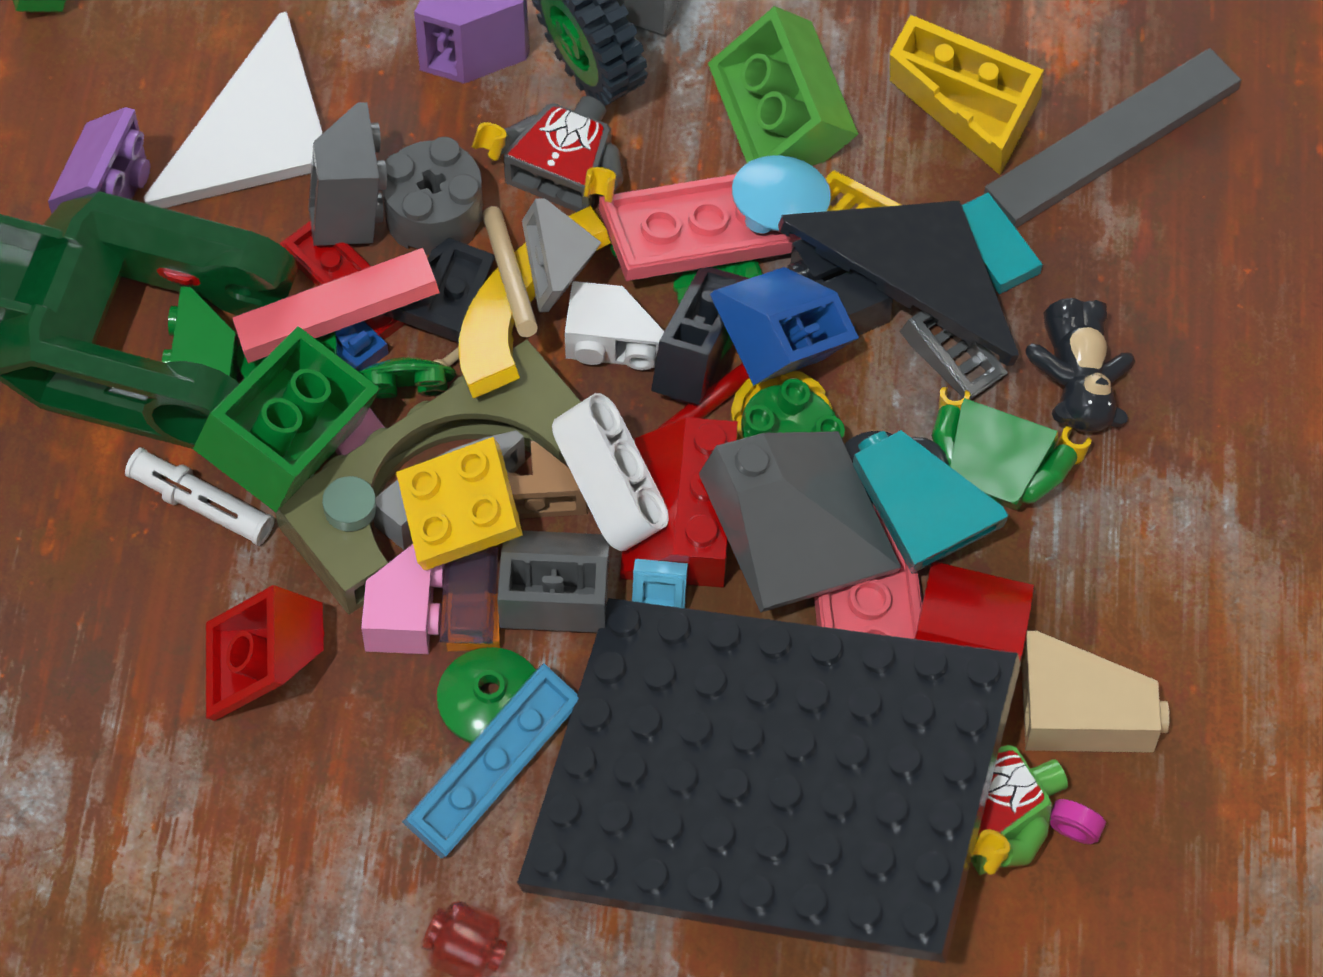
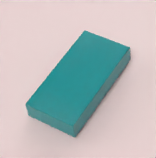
M989 192L962 205L991 283L998 294L1041 274V261Z

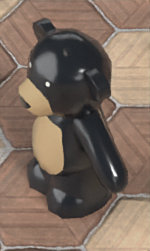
M1066 298L1052 303L1044 311V325L1053 346L1054 355L1041 345L1034 343L1026 347L1025 354L1030 362L1041 371L1065 386L1061 394L1060 403L1052 410L1054 420L1060 423L1066 422L1071 428L1082 432H1098L1109 426L1122 427L1126 424L1128 416L1126 412L1116 407L1111 383L1133 367L1135 358L1131 353L1126 352L1120 353L1109 362L1104 363L1107 352V344L1104 338L1105 321L1107 320L1106 303L1098 300L1083 302L1076 298Z

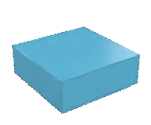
M635 559L632 601L685 608L688 563Z

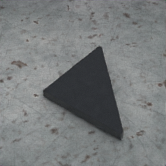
M960 200L781 216L778 228L784 235L788 237L790 234L796 235L816 247L815 253L847 272L852 268L877 283V290L906 307L911 308L913 304L939 320L938 326L972 345L975 341L1000 356L999 362L1004 365L1012 366L1015 364L1019 357L1018 350Z

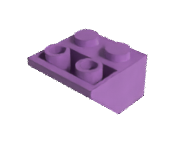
M420 0L414 12L420 71L457 82L467 83L525 61L529 55L527 0Z
M124 107L86 123L48 200L51 214L64 201L99 191L132 200L137 187H144L150 172V161L145 156L143 148L144 134L139 130L134 109Z

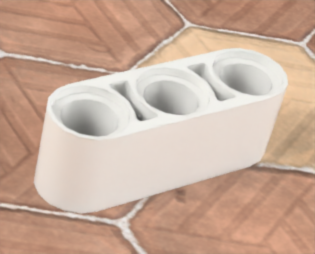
M595 393L554 419L552 431L555 441L602 535L613 548L619 551H626L667 526L669 515L666 504L621 414L608 397L601 393Z

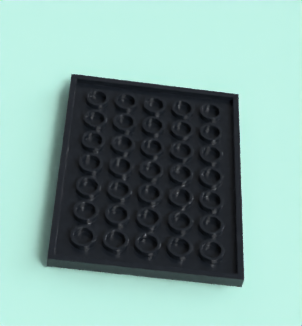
M608 598L605 628L598 629L577 697L579 699L573 707L517 884L526 893L946 963L1021 664L1018 653Z

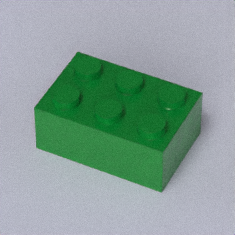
M297 326L209 414L193 450L277 513L362 423L380 388Z

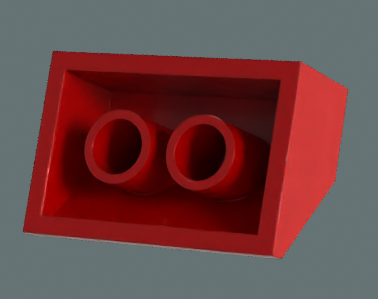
M685 417L634 439L666 504L669 521L667 526L630 549L622 551L620 579L633 580L635 559L688 563L686 585L724 588L728 539L701 481L699 472L717 445L737 440L738 421Z

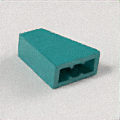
M902 430L889 437L886 431L878 432L858 445L860 451L854 454L853 467L912 574L1005 526L1008 514L1002 505Z

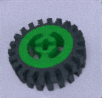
M532 0L533 6L540 12L536 15L539 23L547 29L544 35L548 43L553 42L556 51H554L558 61H564L565 72L569 77L575 76L576 86L581 92L585 90L586 96L593 97L606 106L645 84L648 73L645 71V68H647L646 59L641 55L644 49L642 43L634 38V35L638 34L633 23H628L626 15L629 12L624 4L620 6L617 0Z

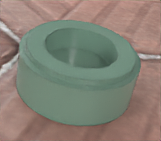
M347 476L336 479L328 485L323 494L322 502L325 517L333 527L339 530H360L366 527L376 514L374 490L368 482L361 478Z

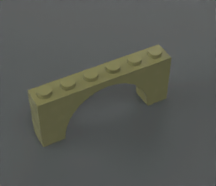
M528 340L513 348V359L520 376L518 380L477 398H472L462 375L450 385L447 391L435 399L418 403L399 422L389 428L383 427L374 431L363 445L347 455H338L329 460L324 465L322 471L309 478L279 511L275 512L278 527L348 615L364 605L366 580L387 565L388 562L374 540L372 521L366 527L356 531L339 530L327 521L322 499L324 491L333 481L347 476L361 478L371 485L376 498L403 464L429 448L450 441L482 439L516 430L524 436L526 451L531 453L530 441H535L568 467L555 441L552 424L554 419L581 401Z

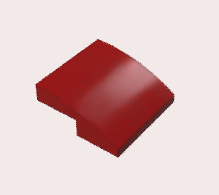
M934 562L930 566L915 639L1018 653L1021 660L1034 585Z

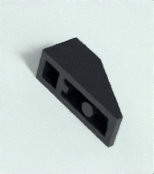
M712 267L698 269L659 341L651 388L652 392L666 395L675 401L691 402L700 405L714 378L729 337L710 293L749 279L748 277Z

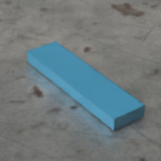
M545 663L540 665L405 817L402 823L441 859L446 857L572 713L573 707L579 699L577 697L578 694Z

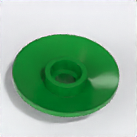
M479 648L461 655L444 671L437 688V705L444 724L458 738L472 743L535 672V668L521 655L503 648ZM492 683L497 684L499 689L493 694H485L480 690V687Z

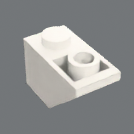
M572 281L565 327L566 359H574L588 365H596L602 362L622 364L637 370L655 368L659 341L664 331L623 286Z

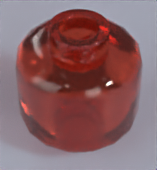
M455 901L447 906L446 910L437 907L424 935L421 949L428 951V963L435 970L452 977H482L486 969L496 973L505 955L508 941L499 938L501 921L496 915L465 902Z

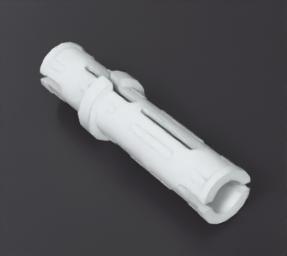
M141 447L136 449L128 460L125 476L135 479L161 493L162 499L172 506L180 503L214 523L220 524L251 540L255 545L260 546L268 538L274 525L275 518L273 516L265 514L233 497L231 494L193 476V470L184 464L176 467ZM162 475L166 476L167 478L173 480L176 483H179L187 487L192 491V493L190 494L184 489L171 484L170 482L162 479ZM209 499L236 513L238 518L209 504L207 500Z

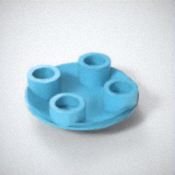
M765 156L750 161L737 172L732 185L733 200L739 211L746 217V226L756 233H767L771 230L779 231L778 224L782 215L827 211L831 199L830 188L823 175L810 164L788 156Z

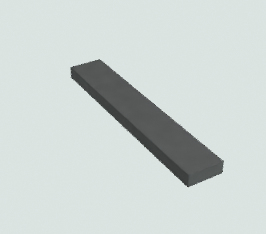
M1209 48L985 186L984 194L990 193L1014 227L1017 228L1239 90L1241 79Z

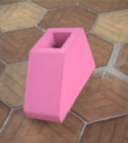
M412 544L366 580L361 627L365 652L429 653L430 635L440 634L441 604L433 603L434 588H443L445 564L424 571L417 563Z

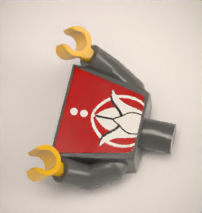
M583 96L574 111L555 103L547 104L538 115H531L508 128H502L499 125L488 122L481 123L477 128L472 148L475 150L478 148L488 149V157L494 161L499 159L500 154H504L506 184L576 212L589 206L593 209L597 194L605 196V202L611 203L614 191L623 182L619 149L611 144V128L606 123L601 122L606 114V108L599 100L590 96Z

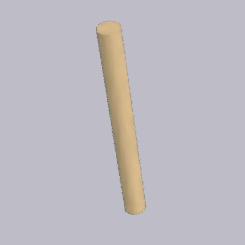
M491 206L484 210L483 220L518 334L522 337H530L537 332L538 326L502 211L498 207Z

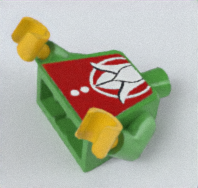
M1007 745L999 748L971 860L979 875L986 872L993 875L999 867L1025 866L1032 862L1048 835L1052 809L1049 796L1068 787L1065 772L1057 760L1051 759L1030 769L1016 747Z

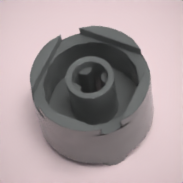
M439 137L431 141L417 142L390 155L385 160L387 187L386 190H382L386 224L395 241L407 249L408 245L417 249L423 248L426 255H430L431 250L448 238L468 245L475 237V231L480 222L482 223L484 212L481 174L472 156L460 148L457 141L450 137Z

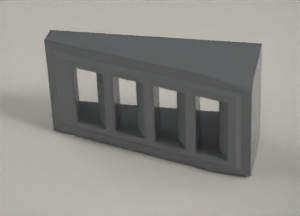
M923 310L910 318L900 330V333L911 347L963 398L966 390L970 392V400H972L1008 373L994 354L974 341L971 345L945 329L934 336L929 329L936 325L939 320ZM952 337L957 344L946 351L941 344ZM966 351L971 358L957 366L953 359ZM980 365L986 372L970 382L965 374Z

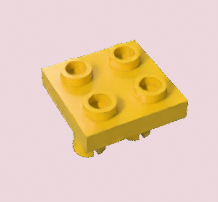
M494 437L396 472L417 563L424 571L523 536L519 522V513L515 506L502 451Z

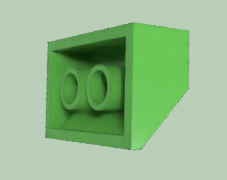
M774 6L708 62L747 163L760 157L780 155L802 160L811 166L821 164L858 135L812 21Z

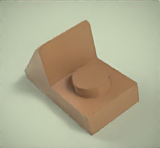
M530 441L532 475L520 476L516 473L507 472L519 519L586 515L587 503L569 467L538 443Z

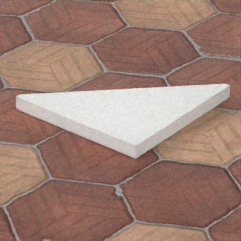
M287 12L280 13L145 194L146 204L167 208L311 173L313 142L323 133Z

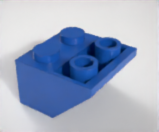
M786 267L717 289L710 293L753 386L820 362L859 338L837 292Z

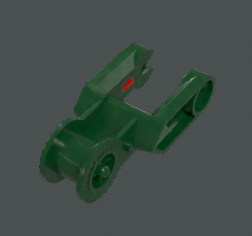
M100 191L60 203L43 225L0 214V382L41 409L193 449L209 414L239 383L220 370L203 364L187 361L164 363L96 345V340L121 277L180 292V287H191L201 298L206 299L223 311L238 316L289 296L298 271L295 258L277 242L255 232Z

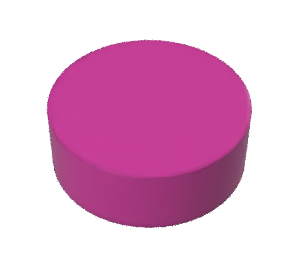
M1058 799L1051 810V827L1060 834L1080 843L1093 844L1098 842L1106 825L1105 820L1098 813L1074 801Z

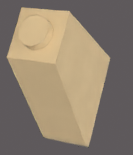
M1039 631L1026 632L1021 656L1025 751L1154 752L1160 733H1167L1169 728V705L1167 701H1159L1157 680Z

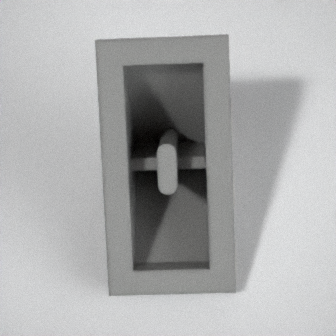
M541 198L534 200L522 219L538 311L548 312L587 265L602 242L547 199Z

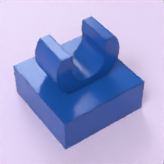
M364 321L334 332L337 338V356L358 372L376 364L388 355L387 343Z

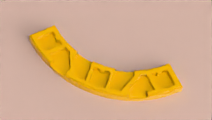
M591 206L568 216L602 242L597 250L611 243L607 229ZM525 243L514 253L531 303L536 295ZM498 268L482 285L471 302L463 320L459 336L458 355L461 371L472 398H477L520 378L513 359L514 339L512 330L515 321Z

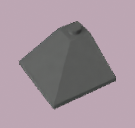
M838 431L761 433L717 445L699 472L701 481L760 613L898 572L901 568Z

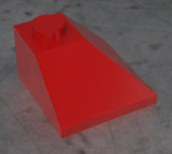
M272 585L207 621L206 719L216 721L282 686L324 650L323 602Z

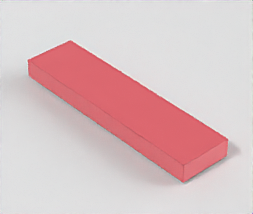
M423 248L235 316L233 321L247 362L250 363L267 357L297 326L316 339L438 294L440 291Z

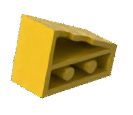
M910 15L889 54L890 81L1001 175L1041 98L1044 70Z

